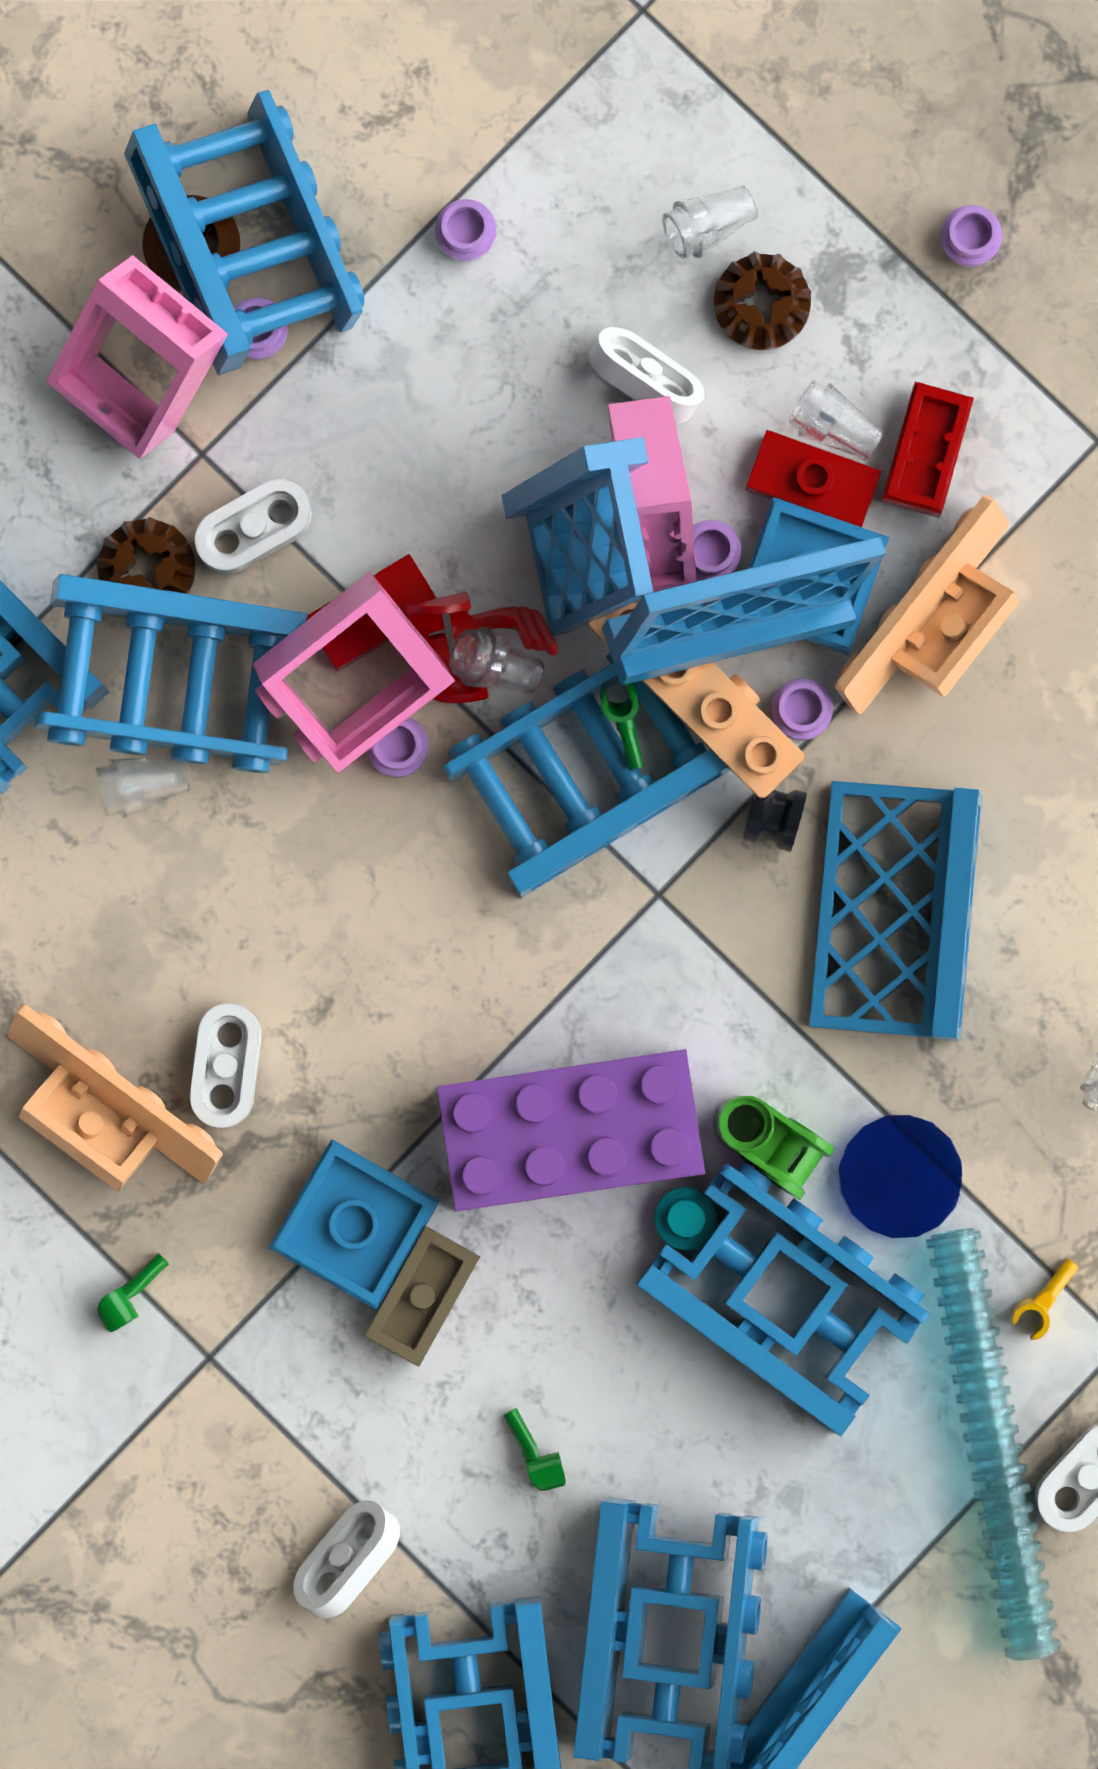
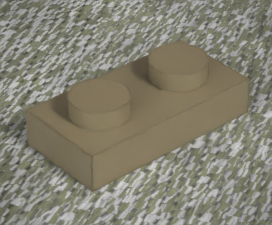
M426 1226L368 1328L365 1337L419 1367L481 1256Z

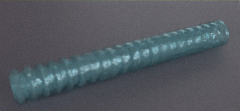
M966 1228L934 1234L925 1242L926 1247L933 1248L935 1257L929 1259L930 1267L937 1268L938 1277L933 1278L934 1287H941L942 1296L936 1298L938 1306H944L946 1313L945 1316L940 1317L941 1325L948 1326L950 1334L944 1336L945 1344L952 1345L953 1354L948 1356V1362L951 1365H956L957 1373L951 1377L952 1383L959 1384L961 1393L955 1395L956 1402L963 1404L964 1412L959 1414L960 1422L967 1423L968 1431L963 1433V1440L966 1443H971L972 1451L967 1452L966 1455L969 1462H974L976 1469L970 1472L971 1480L978 1482L979 1490L974 1492V1497L976 1501H982L983 1509L977 1513L979 1520L986 1521L987 1526L981 1533L982 1538L990 1542L991 1548L985 1550L986 1558L993 1560L994 1567L989 1570L990 1578L997 1580L998 1587L993 1589V1596L995 1599H1001L1002 1606L997 1608L996 1611L998 1618L1004 1619L1006 1625L1000 1629L1003 1638L1009 1640V1646L1004 1648V1653L1007 1658H1012L1015 1661L1046 1657L1056 1653V1650L1061 1648V1644L1058 1638H1053L1052 1631L1057 1628V1623L1055 1619L1049 1618L1048 1611L1053 1609V1602L1051 1599H1045L1044 1591L1050 1588L1049 1582L1046 1579H1041L1040 1572L1046 1569L1043 1560H1038L1036 1553L1042 1550V1545L1039 1540H1034L1033 1532L1038 1530V1525L1036 1521H1030L1029 1513L1034 1511L1033 1502L1026 1501L1025 1493L1031 1491L1030 1484L1022 1481L1021 1474L1025 1473L1027 1468L1025 1463L1018 1460L1017 1454L1023 1452L1022 1444L1015 1443L1014 1435L1019 1433L1018 1424L1011 1423L1010 1415L1016 1411L1015 1406L1008 1404L1006 1398L1012 1391L1011 1386L1004 1385L1002 1376L1008 1374L1007 1366L1000 1365L999 1357L1004 1355L1003 1347L996 1346L995 1337L1000 1336L999 1327L992 1326L991 1318L997 1316L996 1308L989 1307L987 1298L993 1296L991 1288H985L984 1279L989 1277L988 1269H981L980 1260L986 1257L985 1251L983 1249L978 1250L976 1240L982 1238L981 1231L974 1230V1228Z

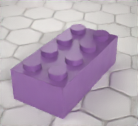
M686 1049L437 1086L455 1212L705 1174Z

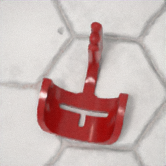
M466 591L405 606L407 618L443 660L455 682L433 698L439 702L468 703L484 700L489 697L474 645L476 632L496 628L512 629L518 633L523 646L527 650L533 648L536 651L546 650L551 656H555L558 653V646L545 618L536 609H530L525 606L519 608L511 606L472 615L469 612L471 609L470 597ZM442 614H449L458 656L456 661L451 660L445 633L429 636L430 633L445 630Z

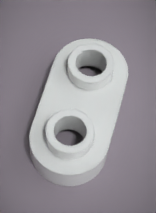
M618 327L605 328L600 332L589 352V362L595 370L597 377L606 385L618 388L633 400L670 396L675 423H685L691 420L704 399L705 392L703 386L691 372L631 331Z
M285 479L267 481L210 513L200 522L195 534V546L201 560L208 568L221 574H234L250 567L296 541L307 531L312 517L309 499L299 485ZM279 504L288 505L293 510L290 520L283 524L275 523L270 519L272 508ZM225 534L235 535L239 539L238 548L230 554L219 552L216 545L221 536Z
M225 1003L213 1007L203 1016L198 1027L190 1103L195 1115L202 1122L216 1128H229L238 1125L249 1115L254 1103L262 1031L255 1015L238 1004ZM227 1024H236L242 1031V1039L234 1047H225L219 1038L221 1029ZM221 1085L229 1086L235 1096L233 1104L226 1109H218L212 1102L213 1091Z
M1098 1423L1091 1425L1044 1474L1036 1486L1034 1494L1036 1510L1048 1525L1064 1532L1082 1530L1090 1525L1098 1516ZM1063 1487H1071L1076 1493L1075 1504L1067 1510L1059 1509L1055 1503V1495Z
M361 1501L348 1508L298 1569L293 1584L294 1597L298 1604L320 1618H332L344 1612L395 1550L400 1535L397 1518L374 1501Z

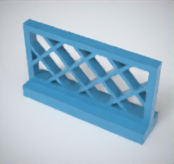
M644 437L583 446L501 495L506 519L526 516L547 622L552 635L569 633L591 621L640 600L645 594L653 593L629 474L649 462Z
M871 538L643 595L631 614L607 619L602 627L621 685L850 628L857 620L850 598L886 555L881 538Z
M832 781L809 1023L811 1028L935 1038L936 1040L961 1042L982 795L979 789L954 788V790ZM845 796L871 798L885 815L883 819L858 840L842 822ZM881 799L900 800L903 802L890 811ZM916 802L941 804L939 828L922 843L918 844L897 818ZM892 823L912 846L913 850L885 873L863 846ZM842 831L852 845L839 855ZM938 841L935 864L925 851ZM859 851L880 878L851 901L837 884L838 867ZM920 856L935 873L934 890L913 906L891 879ZM884 885H887L908 911L879 934L858 907ZM837 893L846 906L834 916L835 896ZM933 902L930 926L920 912ZM853 912L875 939L846 962L831 945L832 929ZM915 918L930 935L929 950L908 968L888 945L886 940L911 919ZM881 946L903 973L874 996L852 969ZM831 954L841 967L828 977ZM927 964L924 987L914 974ZM847 974L869 1001L850 1017L825 1015L827 990ZM909 979L924 997L922 1024L896 1022L880 1002ZM875 1007L886 1021L862 1019V1017Z
M849 1587L746 1724L748 1726L745 1758L743 1763L734 1762L733 1769H797L902 1628Z

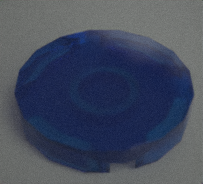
M911 1115L883 1116L862 1126L845 1145L838 1166L839 1192L849 1213L867 1230L889 1238L918 1237L939 1227L955 1209L962 1187V1161L952 1140L934 1123Z

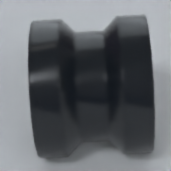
M774 789L764 799H760L754 794L743 839L756 842L764 838L774 841L778 849L791 852L802 818L807 793L794 790L787 794Z

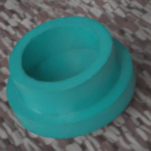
M682 1187L671 1190L661 1198L655 1209L654 1223L659 1236L665 1243L677 1249L690 1250L698 1248L707 1242L715 1231L717 1214L712 1201L703 1192L694 1188Z

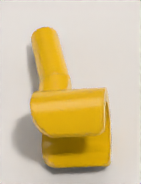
M1066 1258L1044 1289H1041L1034 1299H1023L1014 1306L1012 1310L1013 1326L1024 1311L1036 1310L1042 1315V1321L1031 1333L1030 1340H1037L1043 1337L1050 1326L1049 1309L1079 1267Z

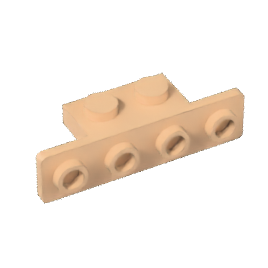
M984 495L974 508L966 510L955 524L953 535L936 556L930 557L923 563L917 573L915 583L901 601L886 610L880 619L878 630L860 652L854 653L845 662L835 688L849 708L858 714H862L897 669H900L945 698L1018 605L1019 600L1012 590L976 569L1009 526V522L996 500L988 495Z
M640 600L589 622L590 630L608 647L602 630L606 620L631 614ZM714 663L642 680L760 799L766 798L804 760V753L756 706L760 698L754 690L736 674L729 679Z
M27 1005L20 1007L12 1020L7 1034L8 1038L53 1072L24 1105L18 1118L117 1192L120 1191L154 1148L198 1181L206 1183L223 1155L206 1131L194 1124L183 1123L165 1109L164 1103L154 1092L145 1087H135L119 1075L110 1060L96 1050L84 1049L66 1035L64 1028L55 1018L43 1012L36 1013Z

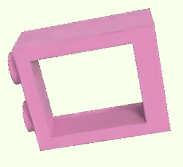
M132 255L98 279L46 382L110 434L119 444L141 459L174 433L228 333ZM116 320L178 370L159 407L98 357ZM98 408L105 410L108 414L102 413Z
M670 396L608 404L611 442L644 437L649 462L629 474L653 592L697 582L692 501Z
M370 571L253 663V667L261 681V685L255 689V692L264 705L277 719L287 713L299 727L293 733V736L304 752L314 763H317L324 757L337 773L341 772L455 682L443 660ZM367 613L409 663L411 668L336 728L329 731L285 677Z

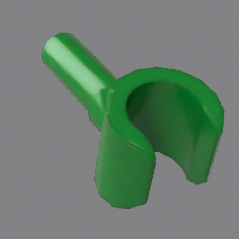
M603 683L600 688L602 711L605 717L616 723L629 770L641 768L644 766L633 718L639 708L636 686L634 683L626 684L629 698L622 703H613L607 698L606 687Z
M159 1253L130 1281H127L122 1287L101 1299L98 1305V1315L109 1332H114L139 1317L129 1299L139 1294L169 1265L166 1259Z
M515 1408L504 1414L503 1416L522 1450L521 1453L525 1459L532 1485L541 1491L564 1486L566 1479L559 1451L539 1456L537 1445L518 1409Z

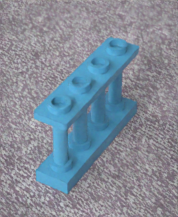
M269 90L256 93L247 112L249 119L247 123L175 146L170 141L163 142L155 123L133 130L124 152L185 299L228 333L213 361L218 376L241 368L251 350L250 345L253 343V337L329 311L341 333L352 329L363 312L364 293L360 281L354 272H347L338 252L341 249V241L337 227L331 217L323 216L315 198L317 195V184L314 173L306 161L300 162L292 144L294 133L290 117L283 106H276ZM260 145L272 173V178L198 202L194 197L187 198L179 179L183 169ZM282 200L284 201L297 233L224 257H220L218 253L211 254L202 234L205 232V225ZM307 255L320 286L319 289L244 313L241 309H234L226 290L229 287V281Z
M59 574L53 581L50 606L65 608L64 618L70 619L57 713L40 711L35 715L34 729L48 731L47 741L64 745L85 746L86 737L110 740V751L132 755H147L148 746L172 749V760L192 764H208L209 755L233 758V769L253 773H269L270 764L278 765L287 761L288 748L266 745L271 712L255 692V689L261 685V681L253 667V663L306 622L307 613ZM102 614L127 618L126 627L132 629L119 722L82 717L95 623H101ZM164 624L188 627L187 637L193 639L181 732L144 726L156 633L163 632ZM225 633L249 637L248 646L254 648L242 741L205 736L218 642H224Z
M610 653L606 655L610 665L590 677L585 669L572 674L553 688L557 697L536 709L532 701L527 702L500 720L504 726L503 730L485 741L477 733L463 740L447 752L452 761L443 766V772L449 782L452 783L468 774L515 850L516 855L512 859L517 867L508 872V879L520 898H523L730 771L710 749L707 750L702 742L698 744L694 742L683 722L642 681L634 682L637 696L675 758L670 762L675 771L654 783L649 774L643 776L639 769L629 770L622 741L594 697L600 693L603 683L607 689L620 681ZM572 709L622 788L618 792L622 803L602 815L597 806L590 809L541 729ZM518 742H521L569 820L565 827L570 835L548 847L544 838L537 841L488 761Z

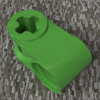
M733 1096L726 1099L718 1106L713 1117V1129L717 1138L724 1146L752 1164L757 1171L772 1181L773 1184L798 1200H801L805 1195L802 1186L822 1157H831L835 1151L831 1144L796 1120L790 1117L787 1118L766 1102L754 1096ZM741 1105L751 1107L759 1118L757 1134L747 1141L736 1140L728 1129L730 1113ZM802 1148V1151L787 1171L788 1166L791 1164L799 1150Z

